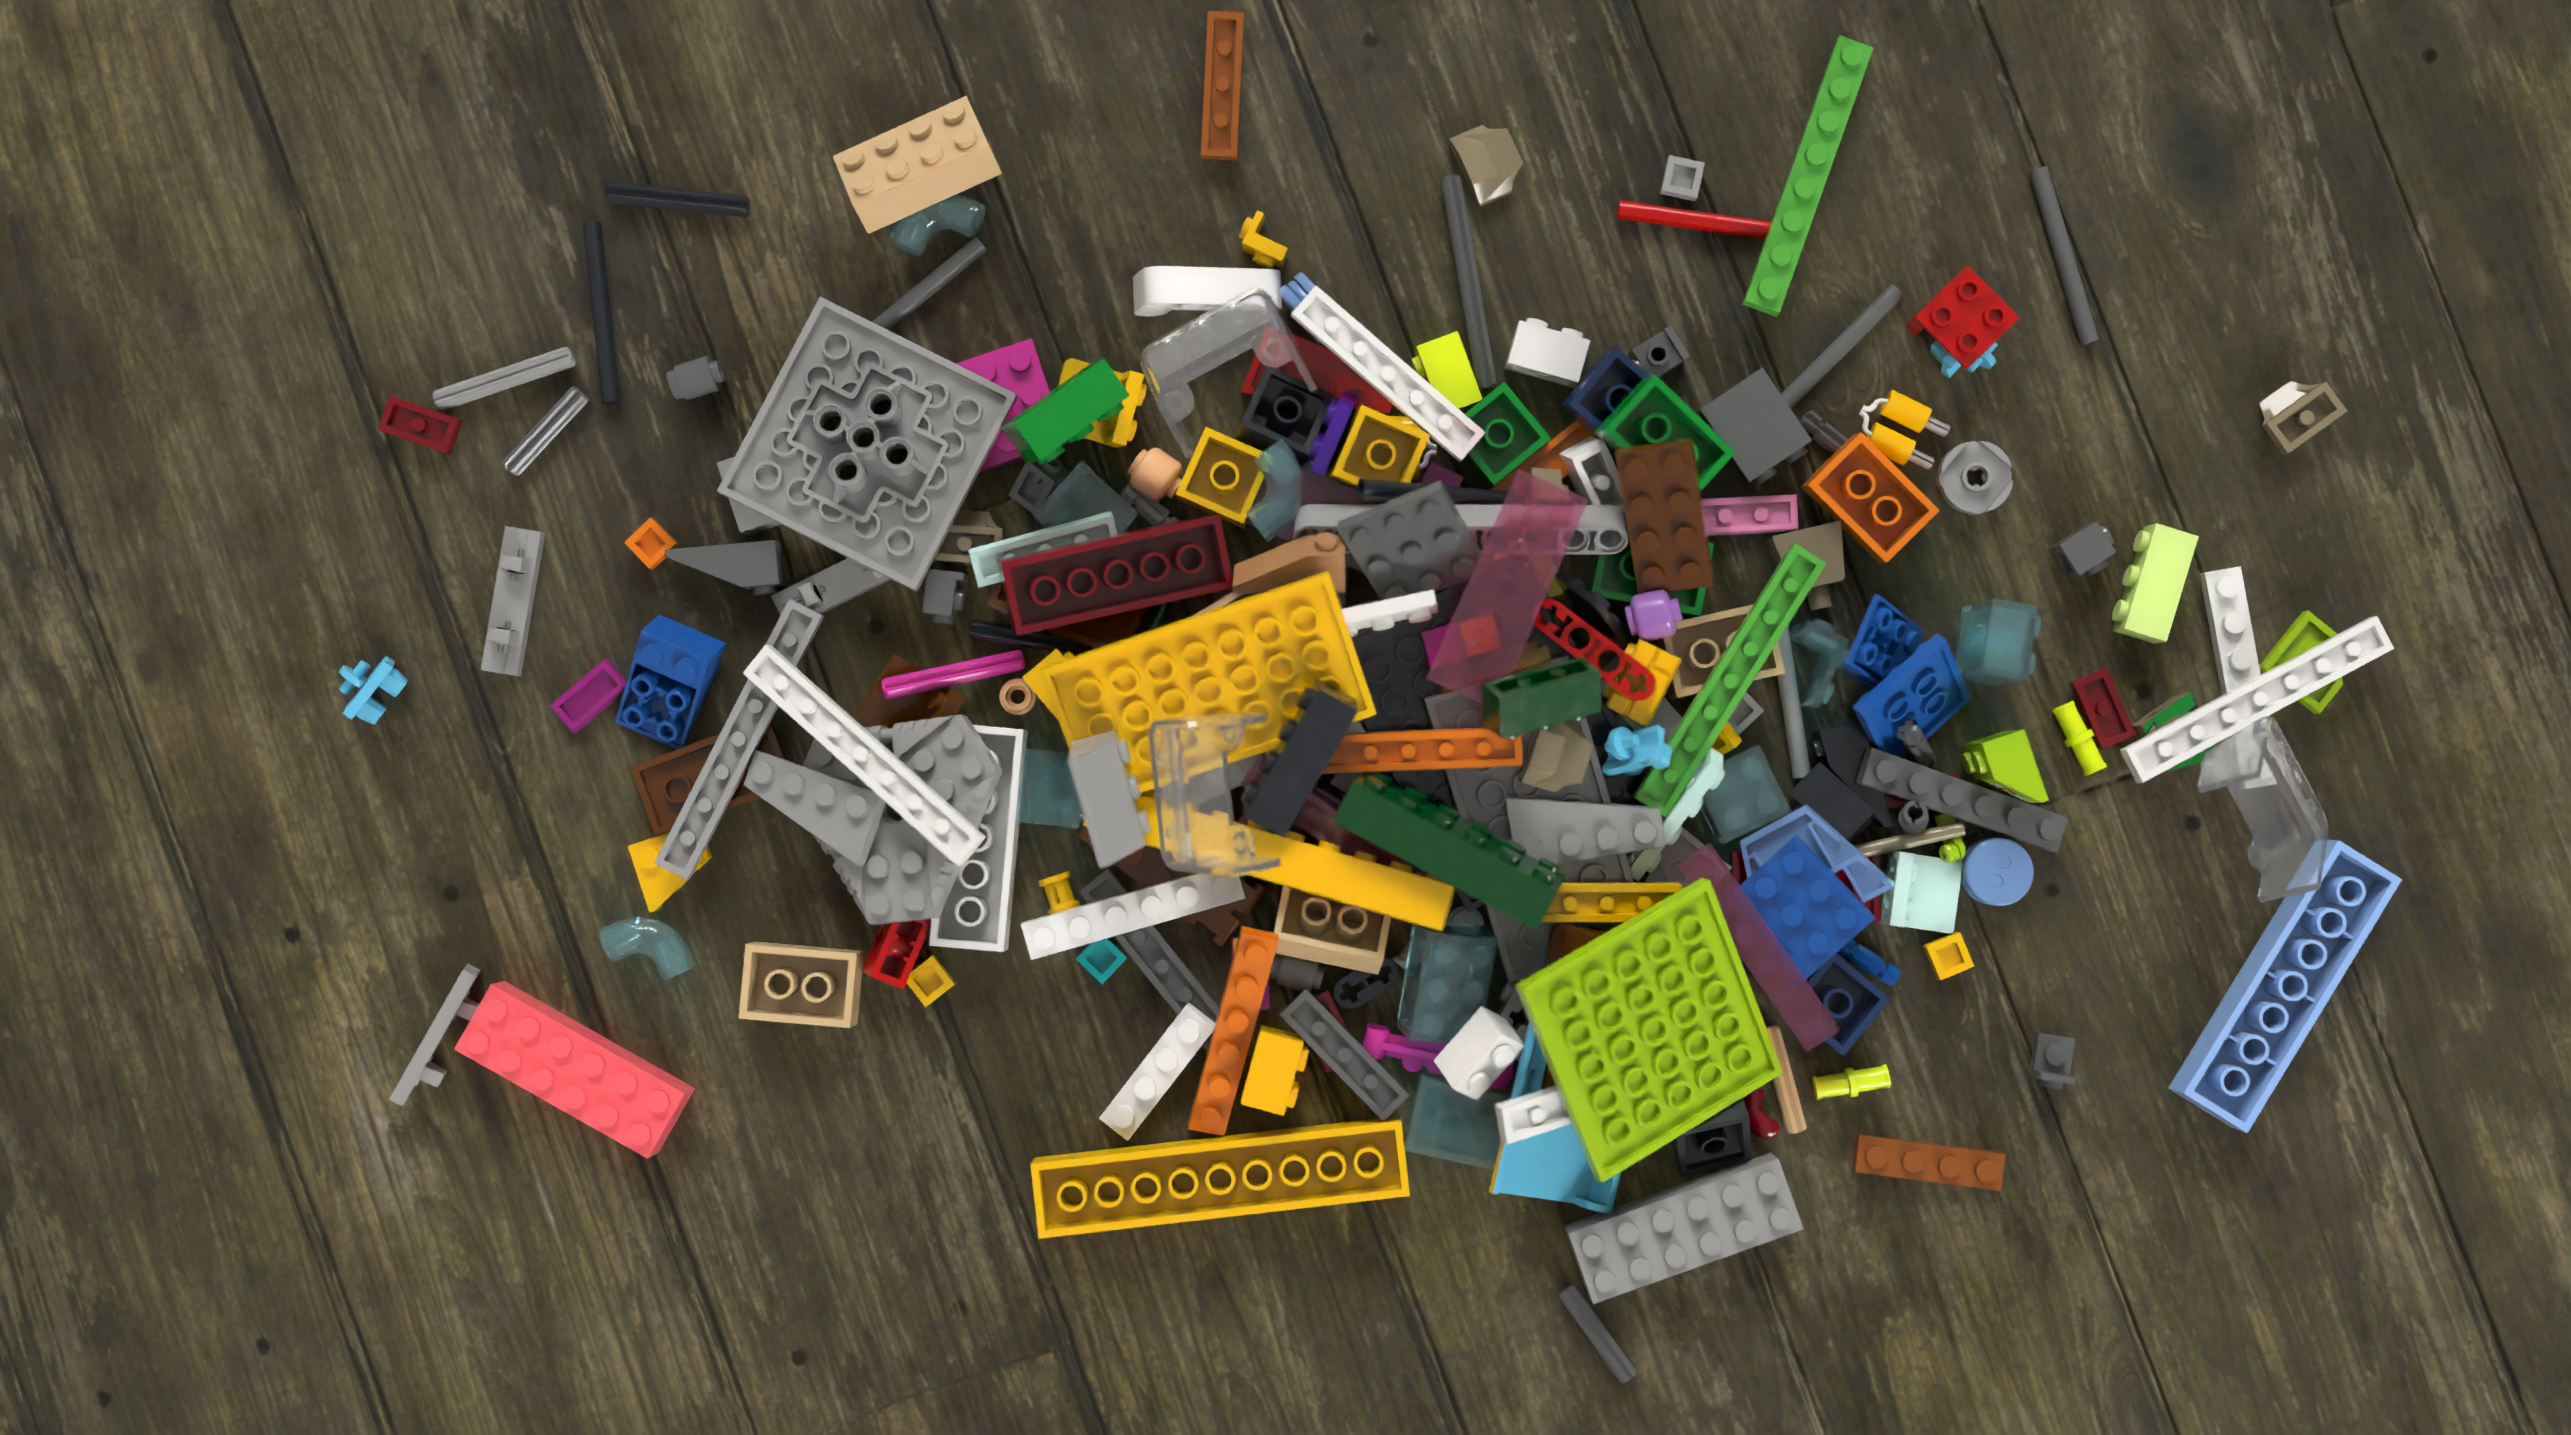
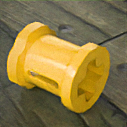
M1070 871L1038 881L1039 886L1044 887L1050 905L1049 915L1081 906L1079 900L1074 899L1068 880L1071 877Z

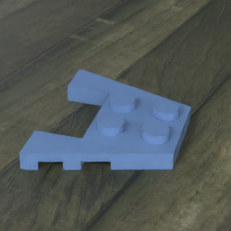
M1807 804L1740 840L1747 879L1797 834L1833 873L1844 869L1863 903L1894 887L1893 881Z

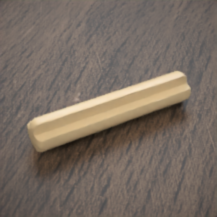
M1777 1025L1766 1027L1783 1070V1073L1772 1079L1785 1129L1789 1134L1799 1133L1806 1130L1807 1125L1781 1029Z

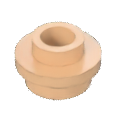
M1016 678L1007 681L1002 686L999 699L1002 707L1007 712L1014 715H1023L1034 707L1036 693L1024 679ZM1016 690H1022L1025 694V699L1020 704H1015L1012 701V694Z

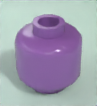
M1663 589L1635 595L1631 598L1630 606L1625 607L1631 635H1638L1639 639L1645 642L1674 635L1676 632V621L1683 620L1678 599L1670 600L1668 593Z

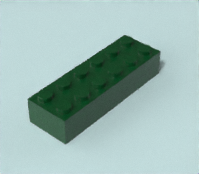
M1383 771L1363 772L1353 781L1333 822L1537 931L1566 876L1559 872L1561 868L1556 863L1546 858H1540L1538 861L1525 854L1527 850L1522 845L1511 840L1503 842L1493 837V831L1485 825L1473 822L1471 825L1459 819L1460 814L1453 808L1443 804L1437 807L1427 802L1425 794L1412 787L1403 789L1392 783L1394 779Z

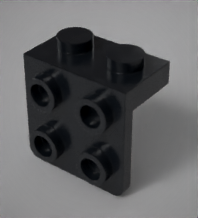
M1558 570L1553 575L1573 604L1570 610L1620 648L1624 649L1629 644V641L1621 631L1625 627L1616 615L1608 611L1611 605L1597 591H1594L1592 594L1587 592V586L1574 574L1567 577ZM1569 616L1567 623L1564 622L1565 626L1567 627L1574 620ZM1576 628L1570 634L1578 649L1585 648L1590 641V635L1584 628ZM1612 650L1603 652L1599 658L1600 667L1604 669L1618 654Z

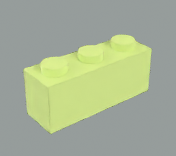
M2158 523L2146 526L2138 532L2133 544V550L2136 551L2133 565L2128 566L2123 576L2122 584L2126 588L2122 600H2118L2113 609L2112 620L2115 621L2112 631L2153 644L2167 642L2199 536Z

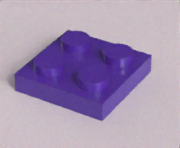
M1344 390L1341 399L1333 397L1322 422L1329 426L1327 432L1319 430L1308 455L1309 458L1314 460L1311 471L1323 476L1325 475L1354 407L1357 395Z

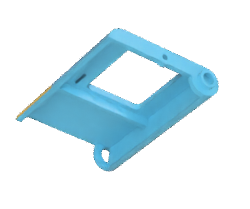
M1530 1020L1527 1026L1523 1043L1525 1047L1521 1052L1511 1099L1541 1090L1546 1059ZM1572 1124L1510 1144L1500 1141L1489 1192L1492 1194L1505 1193L1574 1203L1589 1210L1612 1213L1621 1172L1603 1183L1597 1181L1592 1174Z

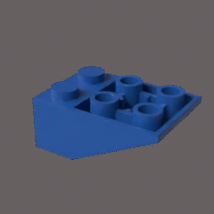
M1874 594L1845 661L1843 675L1859 686L1873 689L1886 678L1893 668L1900 666L1922 644L1924 629L1883 597Z
M659 614L641 630L615 723L675 749L685 747L718 673L726 643Z

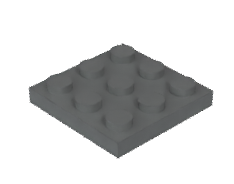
M1441 481L1338 521V532L1381 601L1434 590V593L1489 572L1486 558Z

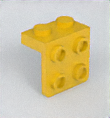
M1073 358L1066 360L1058 386L1090 363ZM1131 370L1125 373L1113 371L1130 395L1121 402L1124 408L1108 420L1104 419L1101 422L1095 420L1091 423L1095 429L1085 436L1084 439L1114 448L1126 446L1127 441L1131 442L1137 428V421L1133 420L1136 405L1141 406L1143 403L1146 385L1142 384L1144 374Z

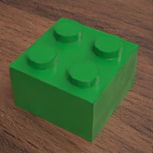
M1505 382L1465 413L1468 418L1486 433L1464 459L1490 490L1551 440V437Z

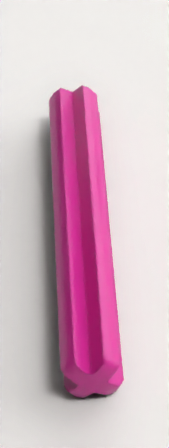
M1015 650L893 676L882 680L881 690L885 699L898 698L1022 671L1025 667V659L1021 650Z

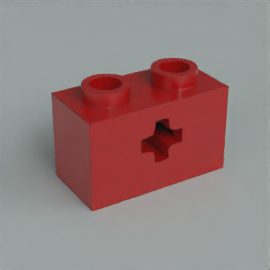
M931 919L880 924L861 971L870 977L904 989L930 928Z

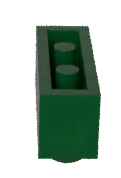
M1578 657L1482 683L1483 725L1501 739H1513L1519 737L1521 733L1536 729H1550L1554 724L1568 720H1582L1587 715L1601 712V670L1584 658Z

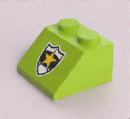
M2025 729L2002 731L1962 745L1964 753L1961 754L1963 767L1967 774H1972L1974 780L2006 796L2026 803L2048 801Z

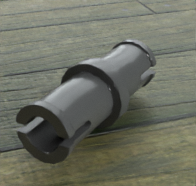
M1913 800L1901 809L1898 821L1901 830L1905 834L1919 833L1926 828L1929 822L1927 807L1922 802L1915 804L1916 801ZM1912 815H1916L1917 820H1915V822L1911 821L1912 819L1910 817H1912Z

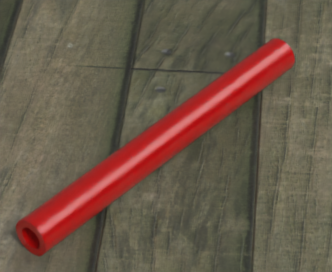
M1623 200L1619 201L1617 210L1618 219L1758 239L1766 238L1771 224L1770 221Z

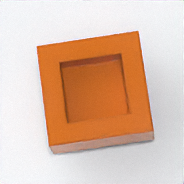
M651 517L624 542L651 570H654L666 558V549H675L679 546L667 531Z

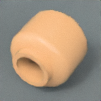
M1152 448L1149 451L1143 449L1128 470V473L1131 475V486L1154 502L1163 500L1166 495L1172 499L1176 495L1182 481L1179 478L1182 472L1181 463L1160 448Z

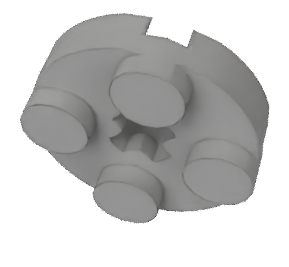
M1985 441L1966 442L1952 448L1943 457L1938 468L1935 483L1936 487L1940 490L1941 496L1949 506L1961 513L1977 515L1997 508L2007 499L2013 485L2010 471L2012 466L2008 456L1998 446ZM1981 470L1980 479L1983 481L1982 486L1977 484L1971 486L1968 483L1967 471Z

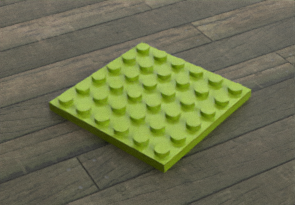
M1700 878L1515 985L1592 1174L1601 1183L1783 1073L1711 881L1705 878Z

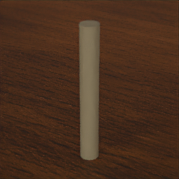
M1960 821L1924 829L1919 833H1906L1853 846L1865 857H1871L1965 836V827Z

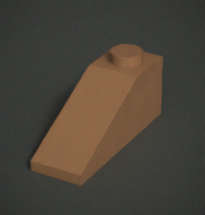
M1328 532L1307 534L1234 565L1233 593H1264L1329 571L1335 592L1345 593V542L1340 534Z

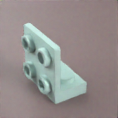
M1899 851L1889 852L1886 875L1893 881L1894 887L1883 892L1881 922L1879 923L1953 933L1963 868L1962 861H1955L1949 864L1937 857Z

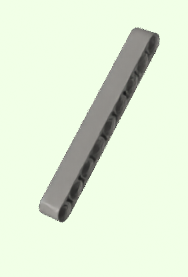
M1381 504L1303 505L1295 512L1293 540L1307 534H1320L1324 532L1340 534L1338 532V521ZM1455 505L1483 554H1616L1622 551L1628 542L1625 514L1617 506ZM1345 543L1346 553H1351V551Z

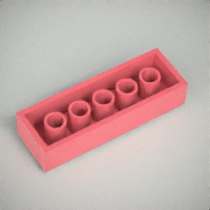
M506 981L490 985L454 1050L647 1159L659 1153L695 1089Z

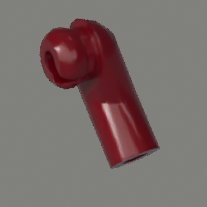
M1756 1089L1744 1096V1103L1749 1114L1750 1130L1756 1137L1762 1140L1775 1138L1780 1131L1779 1123L1776 1120L1770 1119L1762 1110L1764 1090Z

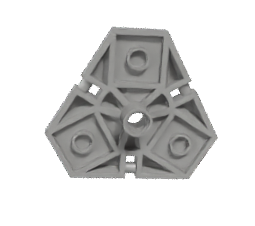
M960 714L905 723L901 722L895 723L893 728L889 729L887 726L882 725L864 727L888 750L889 743H893V754L978 829L1003 771L967 716ZM814 738L803 766L871 789ZM887 802L885 803L865 867L857 866L814 835L821 844L824 853L832 855L835 860L833 864L834 869L841 876V880L846 884L849 893L853 895L854 901L871 925L939 918L961 866L954 864L906 819L901 818V815Z

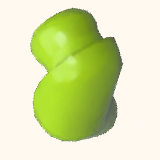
M1942 813L1934 815L1937 827L1956 823L1955 818ZM1962 836L1943 840L1944 845L1939 849L1941 859L1949 864L1961 861L1966 854V847Z

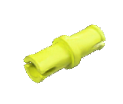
M2074 700L2053 709L2052 712L2055 714L2067 738L2064 742L2067 748H2072L2084 771V775H2090L2107 767L2092 739L2094 733L2092 729H2087L2075 706Z
M1886 1064L1860 1070H1854L1850 1067L1845 1068L1842 1073L1812 1077L1816 1100L1847 1094L1850 1097H1857L1859 1092L1891 1088L1890 1075Z

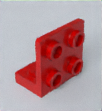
M1967 265L1906 327L1915 336L1925 329L1966 369L2018 320V315Z

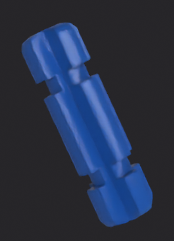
M1852 939L1836 952L1841 957H1848L1849 962L1870 975H1877L1878 980L1889 986H1893L1901 974V970L1888 962L1884 963L1885 959L1860 944L1855 945V941Z

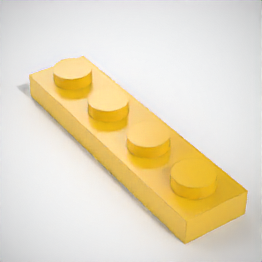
M1561 883L1541 922H1626L1680 891L1682 885L1680 883Z

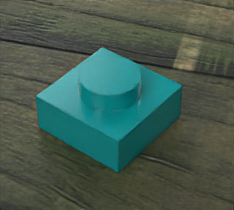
M1109 938L1090 943L1076 960L1103 984L1128 956Z

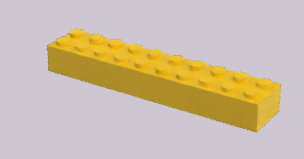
M1400 1116L1387 1117L1384 1121L1380 1118L1035 1157L1031 1162L1039 1239L1410 1196Z

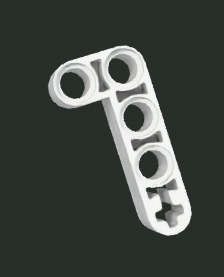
M1146 267L1133 276L1134 314L1137 316H1160L1171 310L1248 312L1280 310L1282 308V299L1278 294V289L1281 288V273L1275 269Z

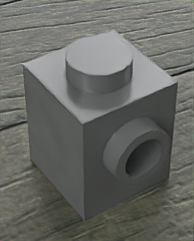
M2097 521L2084 525L2048 548L2068 579L2080 576L2085 572L2089 576L2099 572L2109 565L2106 559L2116 553L2112 546L2114 540L2110 532L2104 526H2099Z

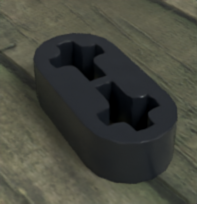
M1384 956L1381 966L1386 967L1389 965L1391 967V971L1387 973L1389 980L1384 983L1381 979H1376L1368 984L1366 978L1373 975L1372 973L1352 970L1345 974L1334 985L1333 994L1336 1002L1346 1009H1354L1389 989L1398 978V970L1395 963L1390 958ZM1363 981L1365 984L1363 988L1356 992L1358 999L1352 1002L1349 998L1342 999L1340 997V994L1344 991L1342 986L1344 983L1348 982L1351 986H1355Z

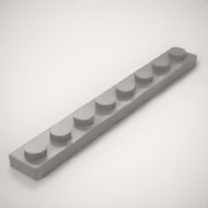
M789 599L766 645L773 646L798 669L824 616ZM749 678L654 864L686 880L691 879L779 706Z

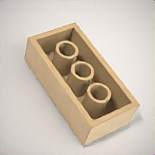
M967 96L833 156L851 203L868 234L1002 174Z

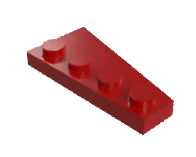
M1269 324L1266 327L1241 390L1242 393L1254 394L1268 364L1333 394L1335 398L1341 399L1344 390L1357 395L1358 397L1353 409L1363 405L1377 412L1390 414L1393 407L1391 402L1331 350Z

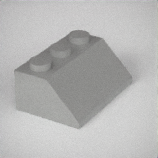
M1117 730L1074 740L1068 758L1099 868L1106 867L1144 847L1146 844V833L1151 832L1147 811H1140L1136 798L1141 797L1137 776H1130L1126 762L1131 761L1129 747L1126 739L1119 740Z

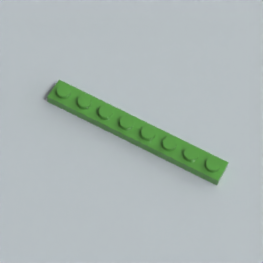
M1841 35L1837 38L1742 305L1775 317L1780 313L1874 47Z
M1796 543L1791 544L1666 743L1672 747L1669 766L1661 769L1652 766L1634 794V798L1647 806L1659 807L1661 814L1668 817L1827 564L1826 562Z

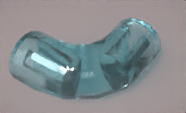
M951 196L898 220L888 241L909 254L921 257L930 238L940 230H953L969 238L974 237L984 219L985 205L965 196Z
M1283 438L1273 443L1253 459L1267 481V492L1259 503L1245 513L1266 542H1269L1281 533L1295 518L1304 496L1303 472L1293 451Z
M638 916L616 921L599 930L602 947L613 962L633 954H646L655 963L662 981L697 967L691 950L680 934L660 920Z

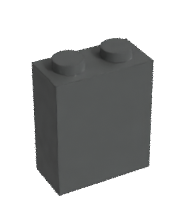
M1763 367L1699 410L1707 425L1736 452L1730 459L1747 484L1755 479L1758 485H1760L1777 473L1773 466L1785 458L1791 464L1808 453L1805 445L1812 441Z

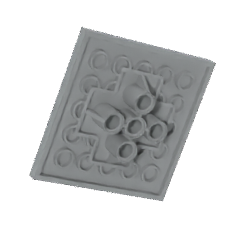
M819 297L717 492L917 592L1018 396L1016 393ZM888 400L892 402V407L888 413L884 415L874 413L875 405L879 401ZM834 416L841 417V424L838 429L834 431L824 430V424L828 418ZM867 432L874 434L875 438L871 446L867 448L857 446V440L861 434ZM897 449L907 450L908 456L903 463L897 465L890 463V456L893 451ZM848 465L857 466V474L853 479L849 481L840 479V472L843 467Z

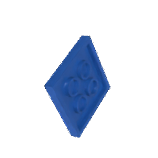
M1936 633L1927 642L1920 644L1915 652L1900 666L1893 668L1876 687L1864 693L1853 706V709L1873 748L1904 759L1909 753L1897 733L1898 727L1904 726L1905 721L1912 720L1915 725L1920 727L1922 734L1927 739L1970 702L1972 698L1947 640Z
M1797 834L1719 904L1727 925L1790 992L1795 990L1875 918L1865 905Z

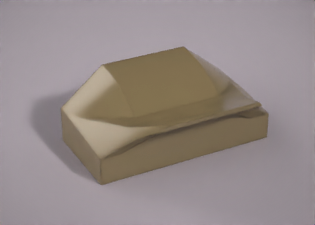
M1480 125L1449 139L1448 143L1478 208L1512 192L1513 180L1523 165V161L1507 128L1489 129Z
M2289 381L2259 403L2264 416L2263 427L2282 455L2289 454L2347 412V409L2326 381L2315 385H2305Z
M959 510L933 562L972 565L968 549L1003 540V528L996 526L990 512Z
M1568 720L1554 724L1550 729H1536L1534 731L1519 779L1520 782L1552 792H1557L1564 786L1582 784L1594 744L1581 731L1579 721Z

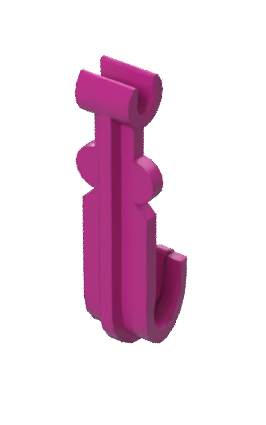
M1367 1023L1362 1046L1378 1060L1383 1059L1384 1055L1402 1059L1403 1067L1409 1072H1417L1425 1065L1430 1073L1443 1075L1434 1059L1452 1039L1436 1036L1429 1040L1427 1032L1421 1028L1412 1029L1407 1036L1390 1033V1029L1386 1026ZM1514 1060L1489 1088L1497 1090L1508 1089L1509 1081H1512L1514 1074L1512 1070Z

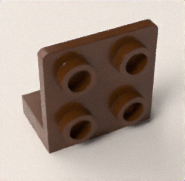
M894 654L857 710L856 717L872 727L882 725L887 726L889 729L893 728L895 723L956 715L966 697L948 686L898 698L885 699L881 690V682L884 678L922 671Z

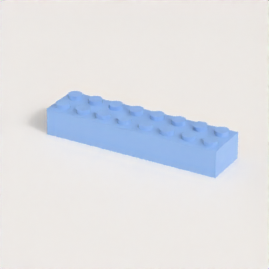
M2320 839L2168 1088L2226 1125L2248 1133L2402 879L2339 840Z

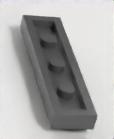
M1307 988L1279 1013L1295 1032L1382 1121L1410 1096Z

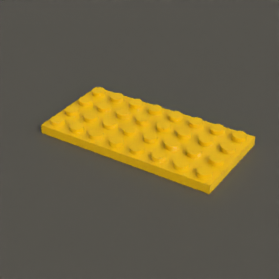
M1329 571L1041 667L1040 670L1069 749L1071 750L1074 740L1117 730L1119 740L1126 739L1131 761L1126 762L1129 775L1137 776L1141 793L1275 749L1281 741L1278 739V734L1287 718L1293 720L1299 710L1296 704L1300 694L1306 686L1311 688L1317 678L1357 699L1359 711L1352 723L1377 715Z

